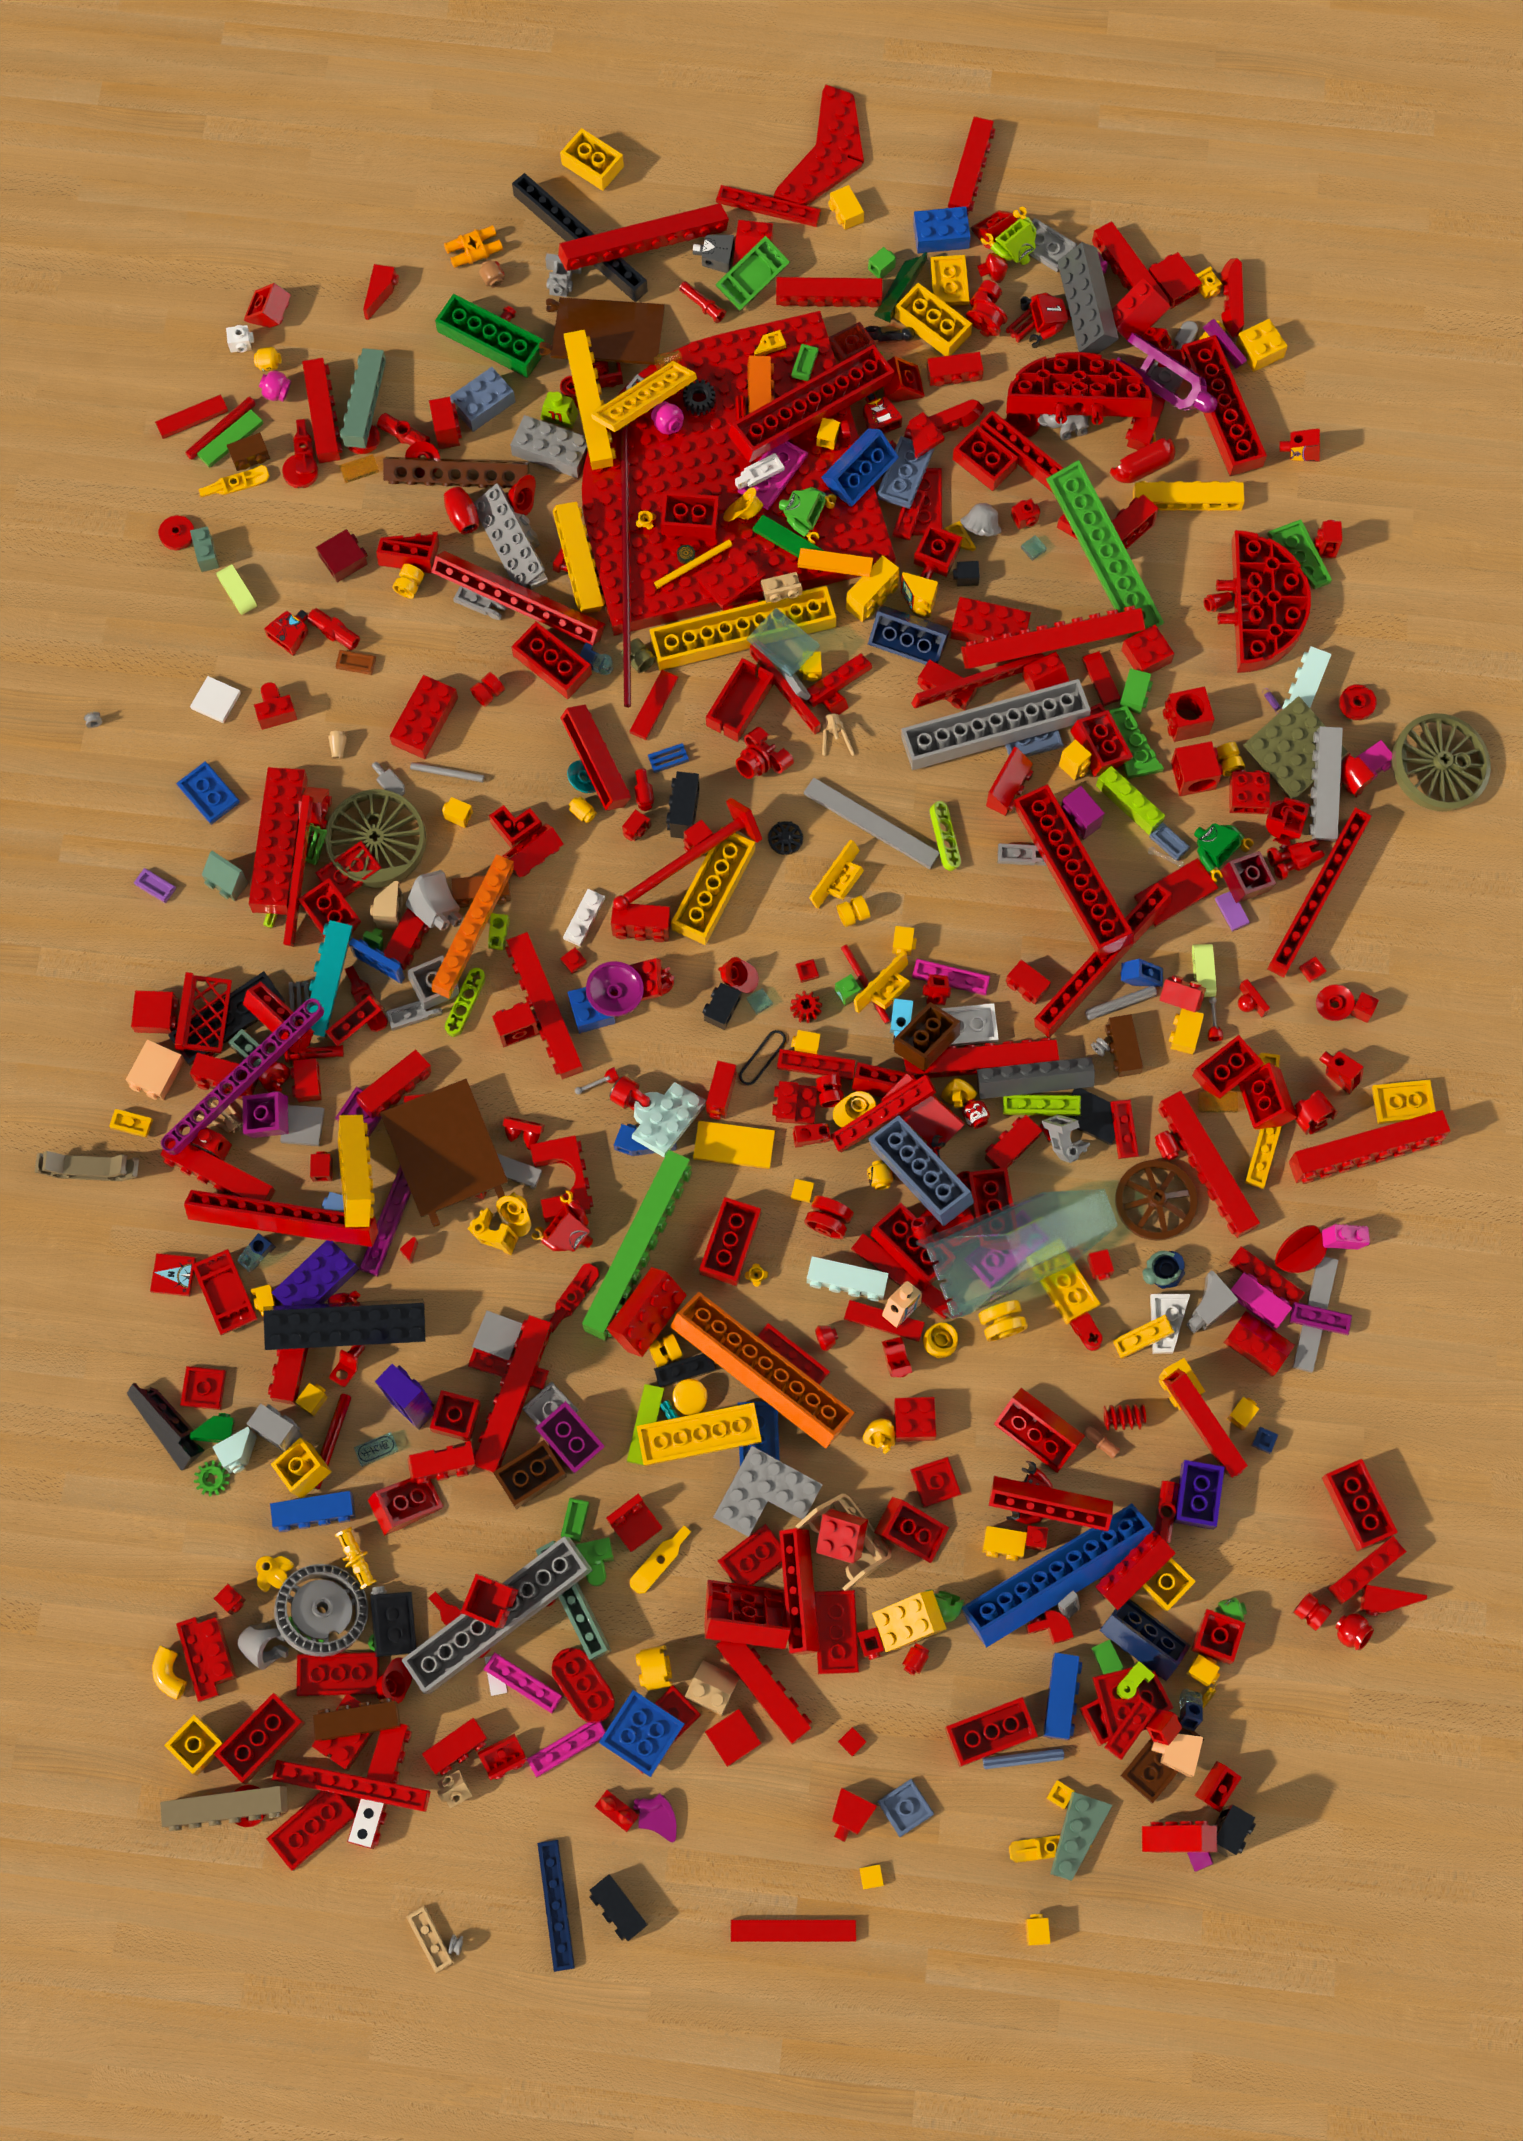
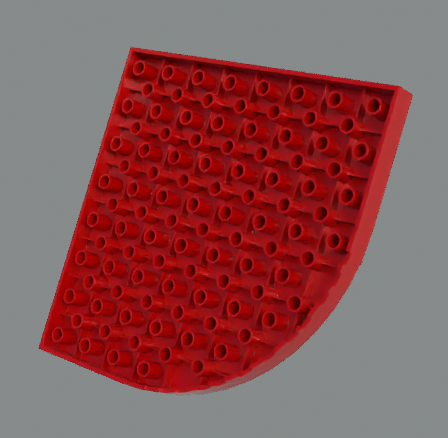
M821 311L717 334L690 342L658 359V365H649L638 374L645 379L674 361L695 372L696 380H699V383L702 380H705V384L709 382L710 387H714L716 402L714 403V408H711V412L708 413L706 410V415H703L702 412H700V416L697 415V412L693 415L691 410L688 412L686 407H684L683 390L686 389L684 387L676 394L664 400L670 404H675L683 413V424L678 432L668 435L657 430L651 418L654 408L628 423L630 632L723 610L702 587L700 580L742 549L765 573V579L797 572L799 583L802 585V591L862 577L798 567L799 558L753 532V527L762 515H765L808 541V537H803L787 522V517L784 511L780 510L779 503L782 499L789 500L793 491H801L809 487L826 493V496L834 494L829 490L821 477L859 439L850 406L829 417L838 422L847 420L850 438H842L840 430L834 450L817 446L820 422L788 440V442L806 451L808 456L770 509L767 510L762 507L750 519L739 517L731 521L723 519L728 507L742 496L738 493L735 479L741 476L744 468L758 462L762 457L760 456L748 462L728 436L731 424L737 421L736 396H745L746 415H748L749 356H754V352L758 348L763 335L778 330L781 331L786 348L762 355L770 356L771 363H774V374H771V380H774V391H771V396H774V400L807 382L792 377V371L801 344L819 348L810 379L834 367L837 364ZM629 383L620 391V393L617 396H619L627 390L626 387L629 385ZM697 393L693 395L692 399L696 402H702L706 399V396L702 393ZM606 427L607 432H611L612 443H610V448H614L616 459H613V466L592 470L587 451L582 478V510L588 542L591 544L592 558L596 564V572L600 580V587L604 596L612 632L616 636L623 634L621 429L614 432ZM874 485L853 506H849L836 496V502H833L835 504L834 508L829 509L824 505L813 530H809L810 533L816 532L819 534V540L815 537H811V539L815 541L817 547L826 552L873 558V565L882 555L893 564L896 562ZM664 492L719 496L716 539L661 535ZM640 511H649L656 515L651 530H648L646 527L639 528L636 526ZM731 541L732 546L660 588L655 586L654 582L723 542ZM683 547H689L690 550H689V551H688L687 549L683 550L682 548H683ZM684 551L691 552L688 555L683 554ZM761 582L728 606L756 599L758 601L765 600Z

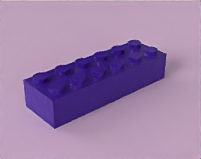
M391 1364L375 1381L388 1401L418 1430L433 1416L434 1409L432 1407L434 1404L427 1396V1393L421 1384L415 1379L412 1380L400 1365L396 1368Z

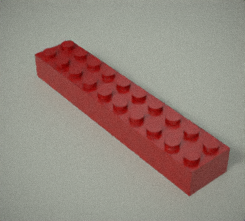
M873 344L733 422L728 436L747 461L751 462L822 421V418L827 419L890 383L895 371Z
M1046 784L1015 799V811L1099 959L1134 943L1133 931L1049 785Z

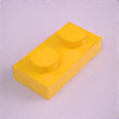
M115 1109L109 1127L110 1129L147 1138L153 1119Z

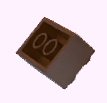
M930 1002L894 1038V1052L925 1071L958 1038L961 1021Z
M545 1440L493 1472L515 1509L523 1506L567 1477Z

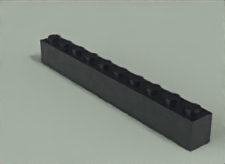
M523 173L512 183L514 196L565 241L595 235L527 174ZM622 258L593 265L634 302H637L648 292L647 280Z

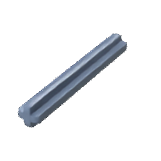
M1063 1749L988 1757L983 1759L984 1769L1060 1761L1064 1759Z

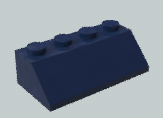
M882 605L877 611L868 645L925 665L929 659L938 664L951 628Z
M1131 1599L1119 1610L1115 1608L1099 1630L1107 1638L1118 1644L1124 1651L1131 1654L1150 1670L1155 1671L1156 1675L1165 1681L1178 1667L1191 1646Z

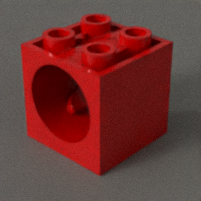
M1205 686L1168 695V699L1165 701V708L1163 709V717L1168 721V734L1172 736L1174 742L1210 735L1215 718ZM1182 709L1190 710L1197 715L1198 719L1186 720L1177 711Z
M1212 741L1175 748L1171 766L1179 796L1216 790L1220 777L1223 775V769L1221 764H1218V751L1216 747H1213Z

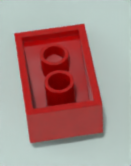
M738 220L733 267L765 236L772 242L773 223Z
M411 1478L375 1491L368 1499L384 1536L443 1508L431 1480L426 1484L418 1485L417 1482L412 1483Z
M892 1497L874 1533L913 1555L932 1563L949 1527L904 1500Z

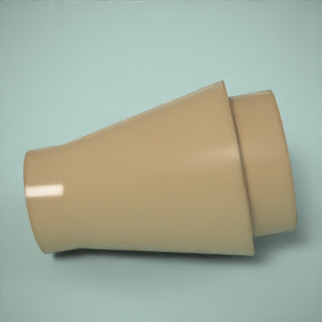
M331 731L328 738L332 758L342 759L347 737L343 731Z

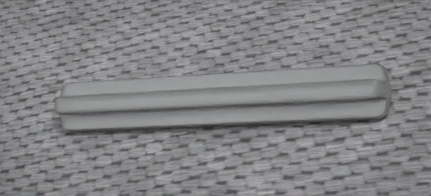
M1155 986L1147 987L1089 1008L1085 1011V1015L1088 1020H1092L1157 996V990Z

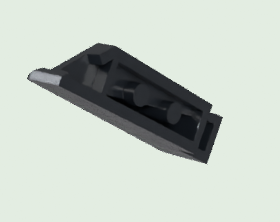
M137 1383L131 1385L127 1392L128 1397L180 1470H185L205 1451L194 1440H191L190 1433L194 1430L158 1389L152 1387L148 1390L142 1389Z

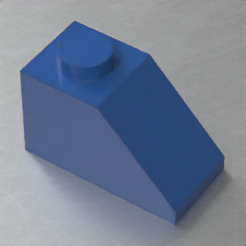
M1140 958L1121 963V981L1132 986L1162 987L1163 968Z

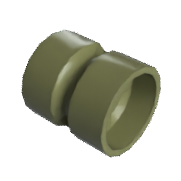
M639 638L631 641V665L638 673H643L654 664L656 657L649 649H646V645Z

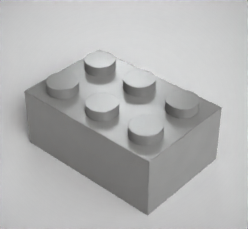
M260 1404L247 1422V1425L256 1434L283 1452L303 1436L299 1432L301 1428L286 1415L282 1416L278 1410L269 1404L266 1407Z

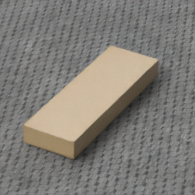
M423 1906L406 1916L434 1972L438 1973L453 1964L454 1960L449 1954L426 1907Z

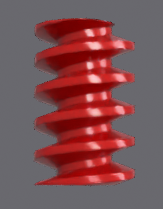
M1126 1404L1124 1410L1121 1405H1117L1116 1410L1113 1405H1109L1108 1411L1104 1405V1424L1107 1431L1111 1425L1117 1430L1119 1424H1121L1123 1430L1126 1429L1127 1424H1129L1131 1430H1133L1135 1424L1141 1430L1142 1425L1146 1424L1145 1405L1141 1404L1140 1409H1138V1406L1134 1404L1132 1409H1130V1406Z

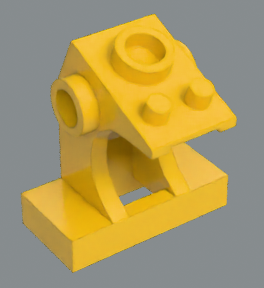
M489 1208L481 1210L479 1212L480 1216L471 1221L468 1230L480 1243L512 1255L519 1237L508 1225L502 1223L499 1230H490L489 1226L494 1214Z

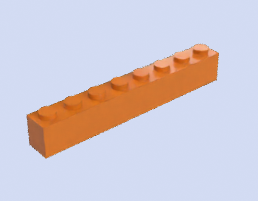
M496 854L432 982V992L450 999L513 872L514 861Z

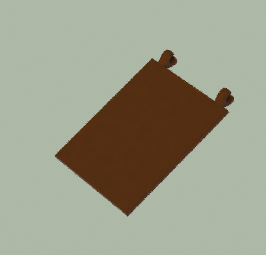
M559 297V302L551 298L546 300L547 312L558 311L553 344L541 342L539 344L540 355L551 354V358L568 359L564 333L585 330L586 336H590L592 347H589V351L593 352L595 361L658 365L665 304Z
M467 1078L380 1112L421 1217L429 1215L433 1227L440 1225L436 1211L491 1189H495L498 1199L505 1196L501 1185L509 1182Z

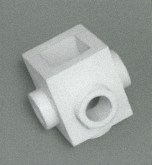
M247 325L226 328L227 343L231 353L252 350L251 343H254L253 332H249Z

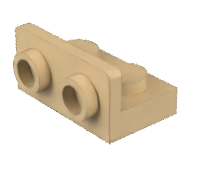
M797 572L761 580L766 603H775L781 599H792L802 595V585L799 583Z

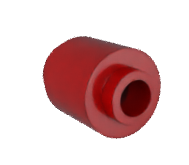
M1167 1130L1155 1136V1144L1163 1159L1171 1161L1179 1156L1178 1153L1181 1150L1173 1134H1170Z
M915 1643L902 1663L905 1666L904 1671L913 1676L915 1673L920 1674L929 1658L928 1654L930 1651Z

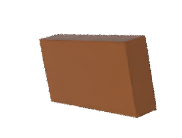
M339 650L335 667L340 670L372 675L376 657Z

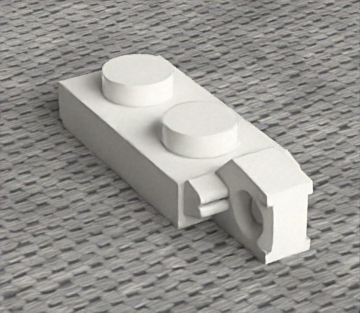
M776 453L744 468L741 476L735 479V485L738 490L747 485L748 487L755 486L784 471L785 467Z

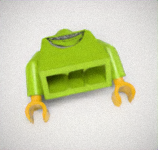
M1019 207L1021 215L1018 210H1014L1013 215L1015 218L1020 219L996 237V242L993 241V236L989 233L986 234L989 237V241L986 242L981 238V242L984 245L989 244L991 246L990 249L1007 261L1012 260L1016 263L1020 262L1021 265H1025L1030 262L1029 254L1036 248L1035 238L1037 230L1030 218L1026 217V208Z

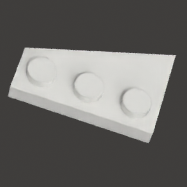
M1190 1294L1150 1295L1151 1321L1166 1314L1175 1332L1152 1344L1153 1354H1173Z

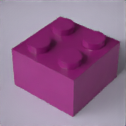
M1082 786L1063 798L1061 808L1077 836L1084 840L1101 828L1105 813Z
M280 1092L242 1096L244 1135L251 1138L289 1134L288 1096Z

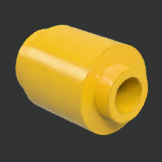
M582 796L573 798L569 803V811L587 824L597 814L595 808Z

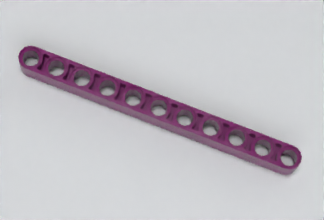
M313 998L305 1001L162 1138V1148L170 1155H177L198 1136L200 1130L205 1129L323 1016L324 1008L320 1002ZM312 1006H318V1010L316 1012L310 1013V1008ZM304 1019V1023L301 1026L295 1025L297 1020ZM286 1032H289V1038L286 1040H282V1035ZM270 1046H276L273 1053H267ZM261 1059V1064L258 1067H253L254 1061ZM242 1073H247L246 1079L239 1080V1076ZM233 1086V1091L230 1094H225V1089ZM219 1100L218 1105L211 1108L212 1101ZM204 1113V1119L197 1121V1116ZM190 1127V1132L187 1135H182L183 1129ZM176 1141L175 1146L172 1149H168L169 1142Z

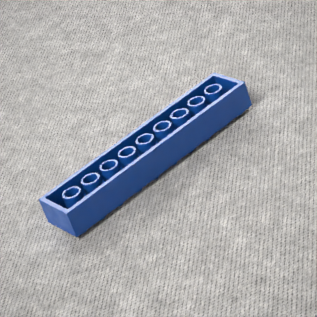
M1133 1504L1128 1505L1112 1515L1109 1531L1094 1528L1087 1530L964 1605L962 1611L968 1624L987 1648L1057 1605L1070 1592L1074 1591L1076 1593L1111 1572L1132 1549L1136 1548L1153 1531L1152 1525Z

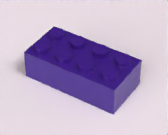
M326 1240L271 1293L283 1306L324 1304L359 1269L333 1241Z

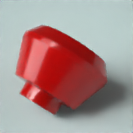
M818 1325L815 1329L819 1345L824 1351L831 1349L836 1344L835 1340L839 1339L835 1328L831 1329L830 1326Z

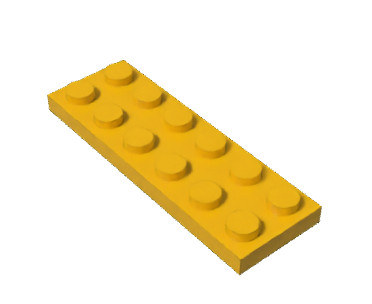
M672 361L592 412V419L616 432L634 421L637 417L648 412L651 408L662 403L668 397L676 394L682 388L690 385V383L697 379L696 373Z
M754 1403L637 1426L644 1466L762 1443Z

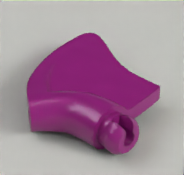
M659 1793L652 1799L642 1798L641 1800L636 1798L633 1808L640 1810L639 1828L655 1831L668 1841L674 1842L677 1835L676 1816L673 1807L666 1797Z

